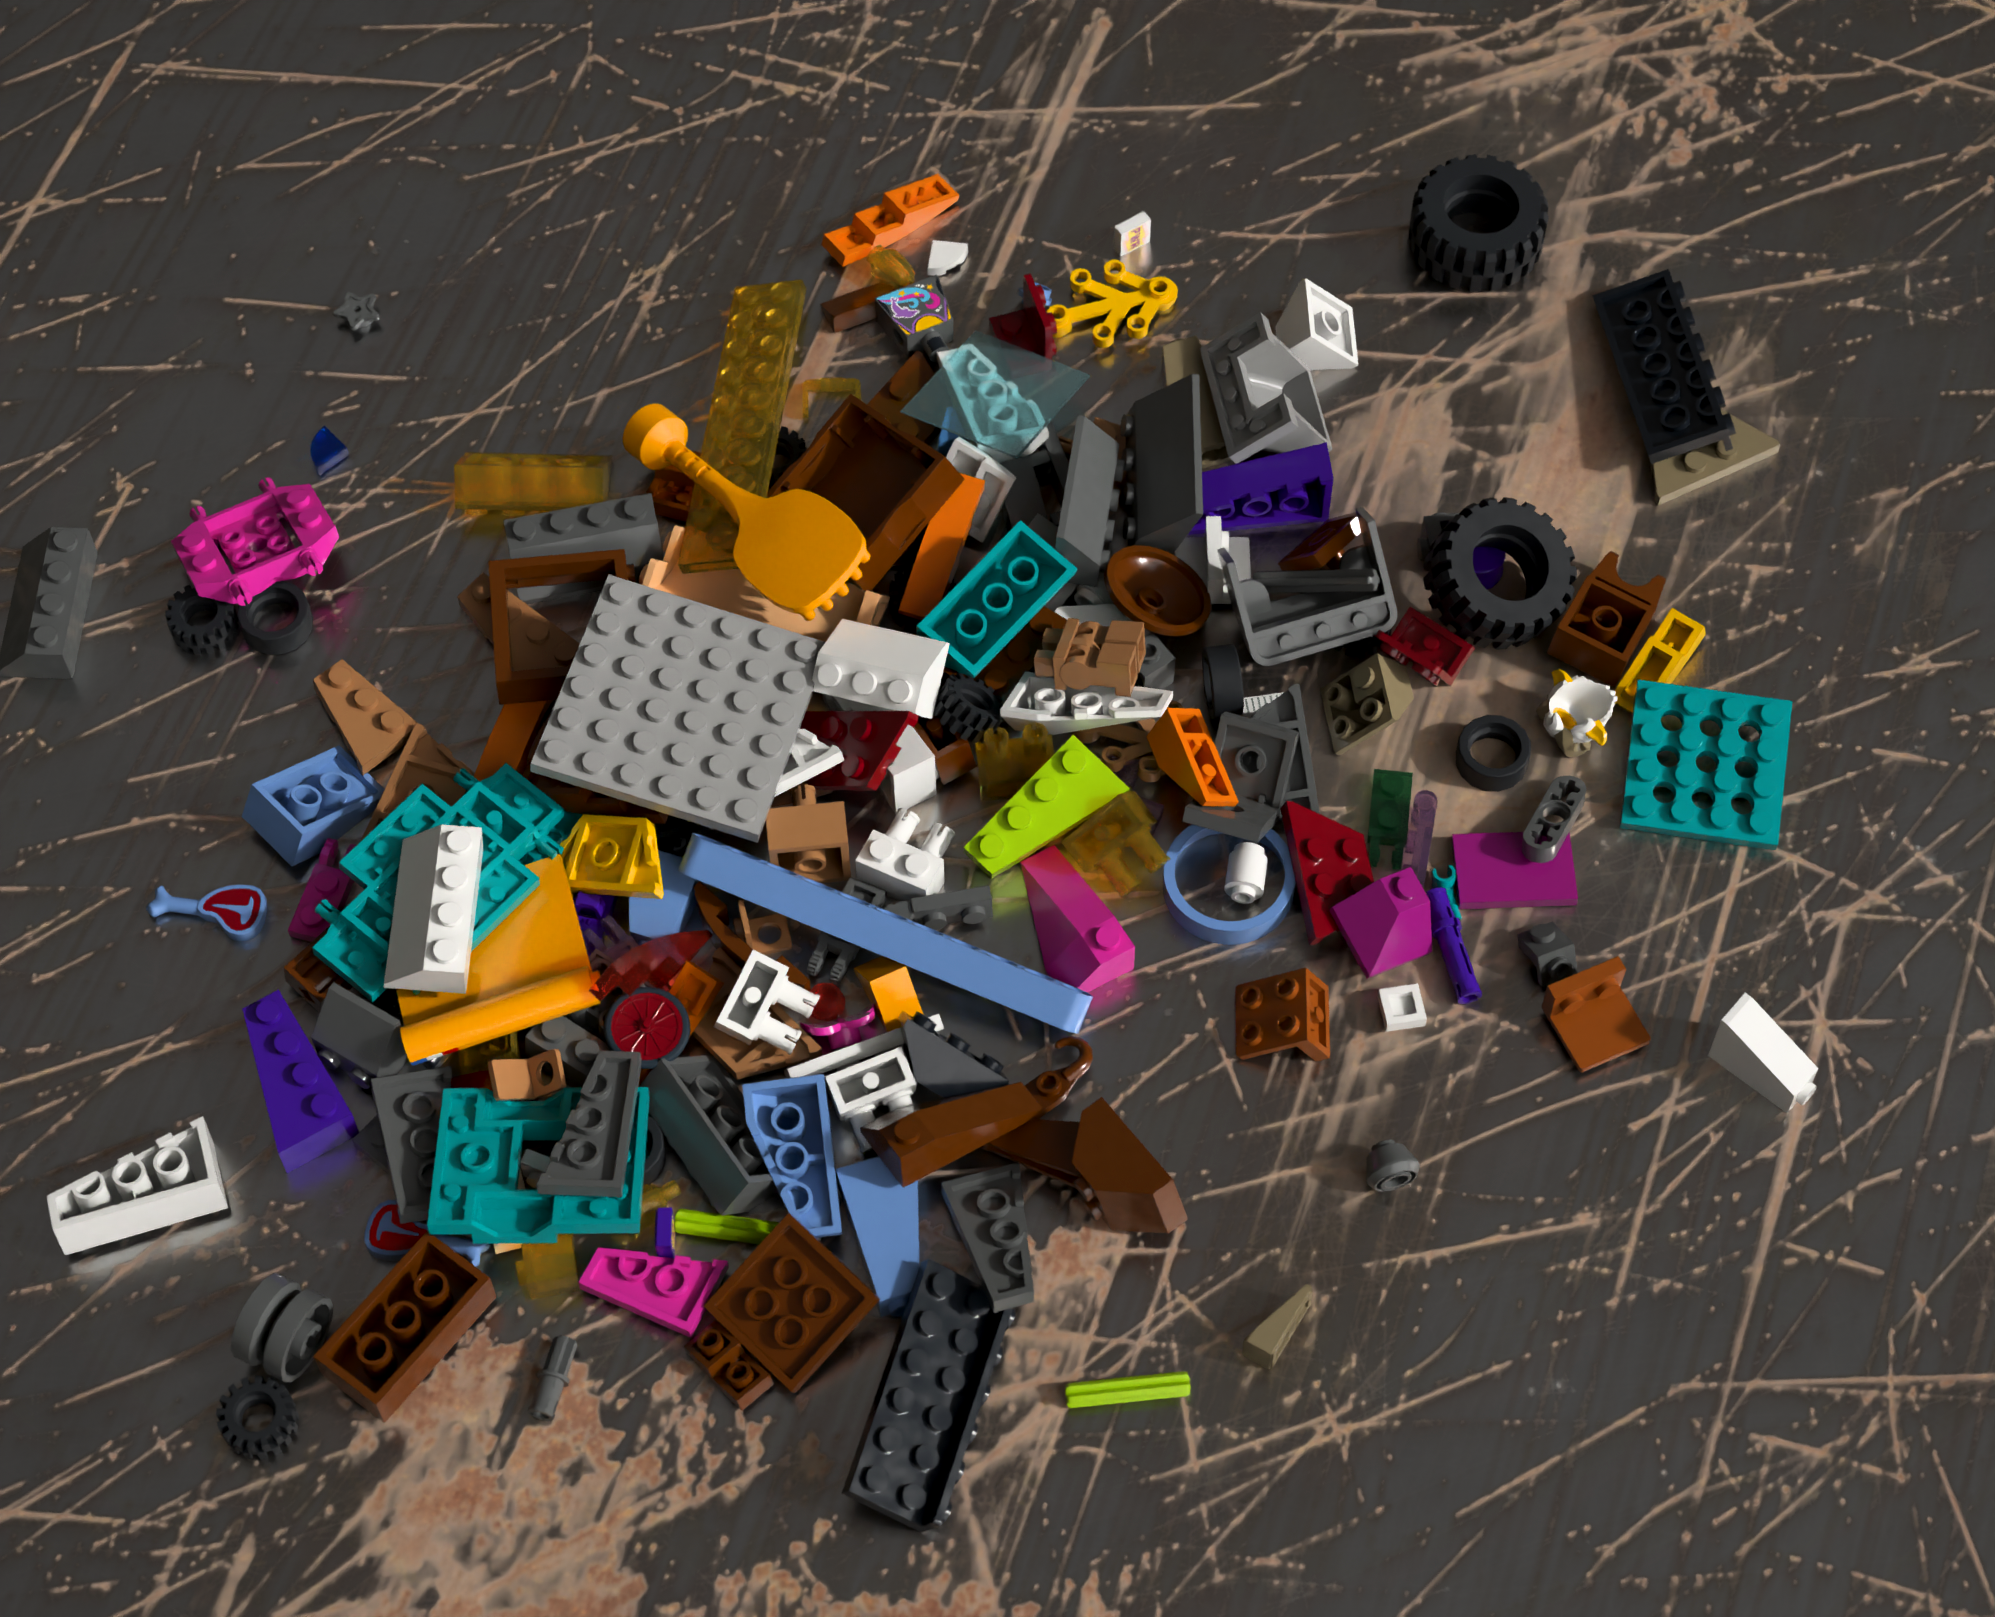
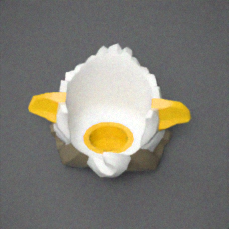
M1561 669L1552 671L1554 687L1547 695V699L1536 709L1539 719H1544L1543 725L1549 735L1555 738L1559 748L1567 757H1577L1590 751L1591 740L1603 746L1607 741V733L1604 726L1612 716V708L1615 705L1614 702L1617 701L1616 692L1610 690V686L1594 683L1591 679L1587 680L1584 676L1578 677L1576 675L1571 678Z

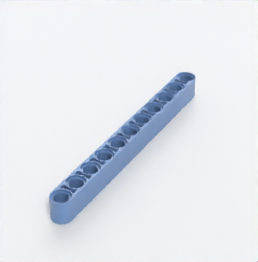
M692 833L678 869L679 872L1071 1033L1079 1034L1093 995L1079 988L700 834Z

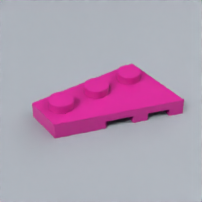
M598 1247L578 1284L583 1291L691 1338L706 1311V1308L703 1306L716 1293L729 1268V1264L725 1260L713 1259V1262L691 1260V1257L675 1255V1258L649 1256L648 1252Z

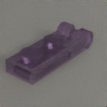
M1428 790L1419 791L1415 795L1411 812V823L1417 829L1416 831H1408L1405 853L1412 854L1411 865L1403 863L1402 870L1412 867L1423 889L1438 803L1436 795Z

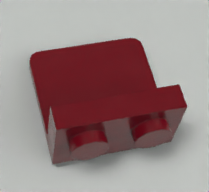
M1412 607L1408 608L1391 636L1381 630H1378L1375 635L1376 638L1383 642L1379 649L1404 666L1409 661L1413 662L1411 669L1436 686L1440 681L1451 686L1475 649L1473 645Z

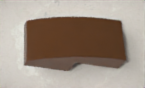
M716 1320L683 1346L701 1370L741 1411L774 1384L770 1374L745 1353L741 1343Z

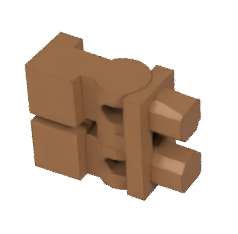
M1068 618L1064 629L1046 628L1042 640L1043 650H1037L1034 657L1035 676L1054 678L1055 689L1067 690V687L1081 690L1090 685L1115 687L1116 696L1131 697L1138 677L1137 673L1139 674L1146 655L1144 622L1112 620L1110 626H1102L1093 621H1086L1080 624L1079 619Z

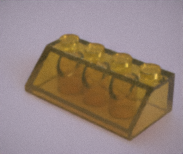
M466 452L454 464L455 509H466V514L485 515L488 514V510H502V514L506 516H521L525 514V510L544 513L609 501L612 455Z

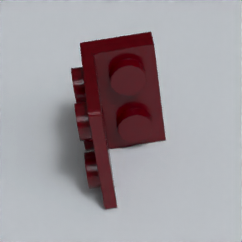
M1031 273L1023 275V309L989 318V328L1011 382L1051 372L1052 356L1057 355L1055 341L1052 334L1057 333L1055 318L1052 312L1046 313L1044 308L1046 300L1043 288L1040 284L1035 285Z

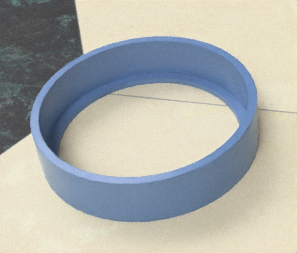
M1193 824L1188 826L1170 845L1163 869V896L1168 910L1178 924L1200 939L1223 945L1249 943L1266 936L1278 927L1290 910L1296 882L1289 847L1285 841L1272 829L1259 841L1272 850L1284 866V885L1277 900L1266 911L1255 917L1241 921H1223L1210 918L1196 911L1185 901L1177 887L1175 863L1178 855L1187 846L1201 838L1215 834H1224Z

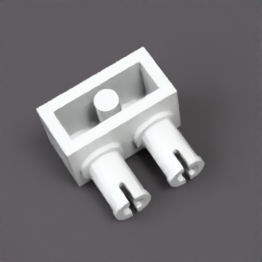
M904 808L897 810L896 816L885 834L876 830L871 832L855 860L857 880L887 891L888 897L900 902L939 893L945 882L944 859L942 857L955 837V833L951 828L945 826L943 831L940 832L942 824L934 823L920 849L907 844L914 829L920 823V818L912 811L905 817L907 809Z
M752 950L714 1028L748 1045L753 1040L757 1041L760 1038L791 1055L796 1045L794 1042L798 1041L802 1031L770 1017L771 1012L768 1009L771 1004L775 1005L778 1002L809 1019L820 995L788 981L789 976L786 973L789 967Z
M902 1047L825 1076L827 1090L839 1120L851 1122L862 1154L871 1152L872 1147L861 1134L860 1127L875 1120L873 1111L876 1109L875 1107L881 1105L888 1106L891 1112L898 1108L914 1105L910 1096L914 1094L913 1092H916V1082Z

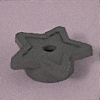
M346 292L345 304L334 310V317L345 319L353 331L357 328L368 326L373 320H379L380 316L373 308L376 301L375 294L372 293L359 297L351 292Z

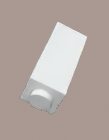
M1744 993L1722 1018L1708 1056L1784 1112L1788 1113L1797 1102L1803 1106L1817 1088L1812 1082L1818 1068L1751 996Z

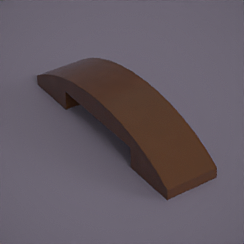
M699 881L694 886L703 928L716 950L720 947L743 969L753 949L727 927L730 924L727 905ZM781 955L776 961L789 967L786 973L789 976L788 981L811 992L810 980Z

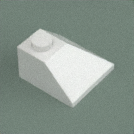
M1304 278L1297 285L1275 326L1276 337L1310 370L1353 369L1357 367L1358 357L1352 307Z

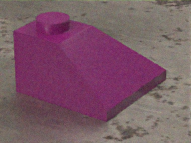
M1412 867L1378 879L1329 910L1366 979L1427 956L1432 952L1430 900Z

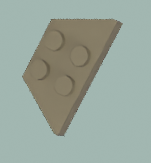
M1721 409L1722 415L1727 414L1726 411ZM1730 414L1736 434L1730 436L1733 446L1732 450L1726 451L1721 440L1651 464V474L1655 483V503L1659 506L1778 453L1780 443Z

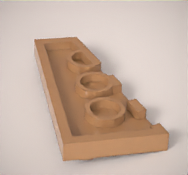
M483 572L457 598L459 605L483 636L487 637L493 644L489 576ZM508 591L513 671L571 666L580 643Z

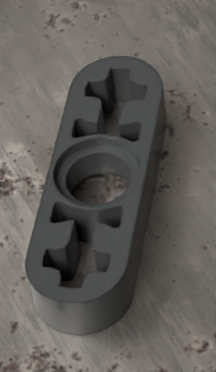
M1560 776L1551 783L1523 833L1522 853L1528 860L1536 863H1545L1556 857L1584 806L1586 785L1581 779L1574 776ZM1566 794H1569L1566 799V803L1561 801V797H1565ZM1556 815L1564 820L1554 823L1547 821L1544 817ZM1542 835L1546 836L1547 841H1543L1540 845L1539 842L1542 839Z

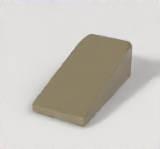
M1304 1285L1244 1339L1243 1356L1268 1370L1273 1368L1311 1305L1312 1286Z

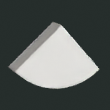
M933 240L928 264V276L946 274V270L958 264L961 265L966 259L968 244Z

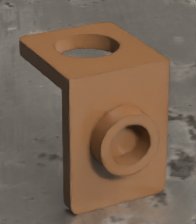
M744 899L738 900L740 918L733 919L735 934L745 941L748 946L763 955L786 951L792 948L786 916L774 914L748 920ZM769 925L775 926L781 931L779 940L771 944L762 942L758 937L759 931Z
M551 1049L528 1059H498L488 1062L493 1094L496 1101L536 1100L566 1087L559 1049ZM546 1061L553 1068V1079L548 1085L541 1078V1068Z

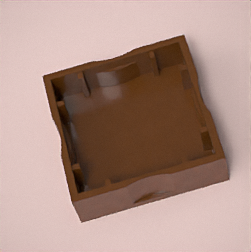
M850 394L819 430L808 449L797 461L787 468L765 494L764 498L774 497L788 490L798 488L827 499L848 515L865 537L866 549L871 556L868 562H860L858 566L862 572V577L856 581L849 578L848 581L866 592V590H873L965 479L944 455L914 435L895 428L884 415Z

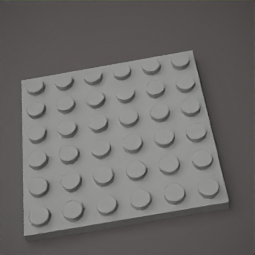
M608 574L531 761L530 771L758 843L812 697V690L815 684L812 681L818 652L825 642Z

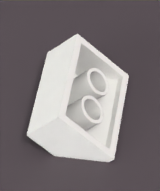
M842 619L818 652L812 681L815 683L812 691L895 711H910L921 717L932 719L950 643Z

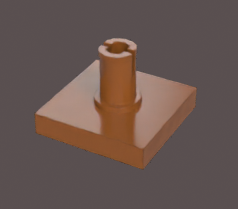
M1356 512L1327 519L1278 562L1280 568L1283 571L1311 570L1327 564L1329 569H1339L1340 559L1345 553L1343 548L1361 533Z

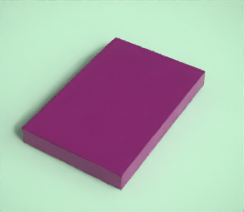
M1524 832L1452 834L1451 846L1453 864L1456 870L1458 908L1487 909L1577 905L1578 893L1570 832L1556 857L1545 863L1530 861L1523 855L1522 841ZM1542 835V839L1539 842L1540 845L1543 841H1547L1546 836Z

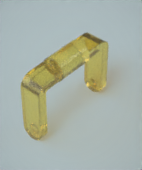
M843 377L808 379L804 381L803 418H809V392L855 390V397L861 400L860 381L856 378Z

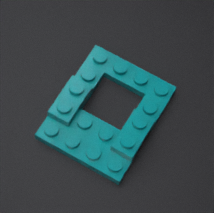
M582 1087L563 1088L545 1101H496L493 1091L487 1088H443L427 1221L429 1235L471 1234L473 1244L557 1243L558 1234L640 1233L650 1099L649 1088L638 1087L622 1197L538 1194L537 1189L518 1190L523 1141L561 1140L566 1129L568 1116L571 1110H575L581 1098L580 1091Z

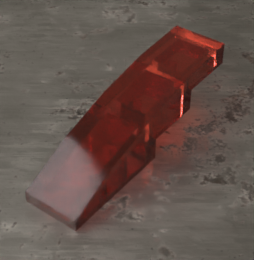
M709 930L688 931L648 941L631 949L613 962L588 991L601 1002L617 986L629 996L646 981L655 988L662 989L682 970L686 961L690 962L698 954L713 934Z

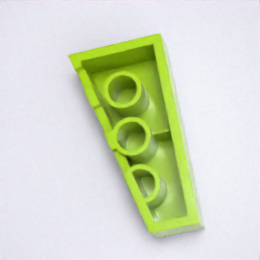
M1072 735L964 846V853L984 873L993 879L1029 857L1035 851L1066 834L1072 828L1095 816L1109 805L1128 795L1130 788L1079 739Z

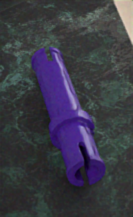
M1440 887L1428 890L1426 893L1430 900L1432 937L1437 939L1457 1002L1459 1004L1475 1002L1478 998L1482 997V991L1476 980L1469 955L1460 933L1462 930L1459 918H1455L1445 888Z

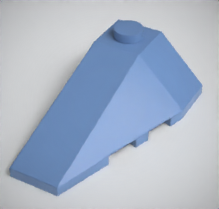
M824 1074L742 1084L747 1127L788 1213L801 1222L816 1238L842 1235L831 1118Z

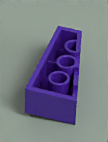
M1327 442L1202 472L1203 515L1188 535L1205 534L1206 516H1221L1222 531L1325 522L1329 519L1334 481Z
M278 989L242 1008L277 1151L288 1174L354 1138L359 1133V1130L349 1107Z

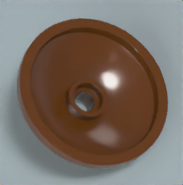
M1129 546L1117 551L1105 568L1104 582L1114 605L1128 620L1144 622V629L1149 632L1165 636L1188 635L1199 630L1209 617L1211 598L1210 594L1207 593L1205 583L1187 563L1169 552L1150 546Z

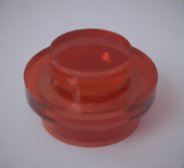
M819 983L811 989L810 992L818 994L820 997L810 1016L817 1020L830 1021L842 1015L845 1010V997L836 985L832 983Z

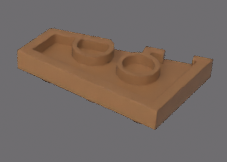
M343 659L313 679L315 692L332 722L336 723L342 734L344 744L348 751L351 750L357 761V767L362 776L406 745L417 722Z

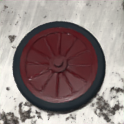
M654 987L636 988L622 994L612 1003L604 1020V1036L611 1051L641 1052V1069L657 1067L660 1059L667 1061L676 1059L684 1050L690 1035V1020L683 1004L671 993Z

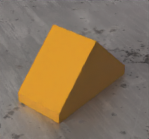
M880 956L854 968V972L871 1004L874 1003L876 1014L886 1033L900 1028L898 1017L902 1011L912 1017L916 1011L923 1014L904 964Z

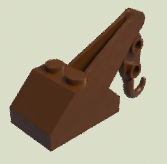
M1075 1036L1064 1037L1054 1044L1056 1049L1073 1046L1079 1050V1057L1069 1066L1043 1072L1025 1085L1026 1089L1043 1108V1114L980 1148L1016 1163L1019 1162L1023 1166L1077 1188L1084 1198L1082 1203L1090 1216L1095 1221L1102 1218L1111 1230L1169 1234L1188 1220L1175 1183L1102 1097L1082 1110L1080 1122L1039 1119L1067 1098L1076 1081L1087 1072L1093 1061L1092 1049L1087 1041Z

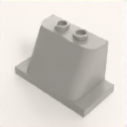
M1261 312L1200 348L1228 457L1233 462L1238 464L1260 450L1280 454L1326 442L1328 452L1333 450L1310 369L1272 333L1269 320Z

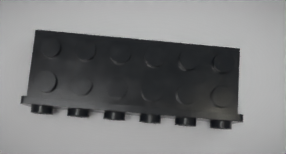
M1669 269L1593 295L1595 306L1651 464L1721 440L1726 451L1732 450L1733 446L1730 436L1736 434L1730 413L1722 415L1721 408L1726 407L1720 386L1712 388L1711 381L1716 380L1710 359L1702 361L1701 355L1705 354L1706 350L1700 333L1692 334L1691 328L1696 327L1691 308L1690 306L1682 307L1681 303L1687 301L1681 281L1673 282Z
M931 1259L921 1262L842 1494L920 1532L940 1527L947 1520L952 1509L950 1498L954 1486L959 1482L964 1473L965 1463L963 1458L967 1446L971 1444L978 1430L976 1419L980 1407L986 1402L990 1394L991 1386L988 1382L993 1368L997 1366L1002 1357L1003 1347L1001 1343L1005 1331L1011 1326L1015 1318V1308L994 1313L981 1285Z

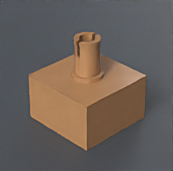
M804 784L805 799H802L801 785L793 787L791 789L793 806L770 808L766 819L770 863L819 883L848 881L851 878L844 801L816 804V789L814 786Z

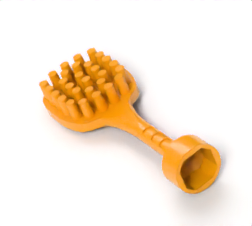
M657 403L649 404L639 409L630 418L624 429L623 445L625 450L648 469L659 470L673 464L725 508L739 529L733 548L735 562L751 585L766 599L783 610L800 614L806 621H811L815 618L814 609L818 606L824 611L832 609L833 602L830 597L835 592L840 597L848 594L849 588L845 582L849 578L856 581L862 577V572L858 566L860 562H868L871 557L866 549L865 537L851 518L836 505L815 493L798 488L769 498L750 493L726 479L686 447L688 428L685 422L673 412Z

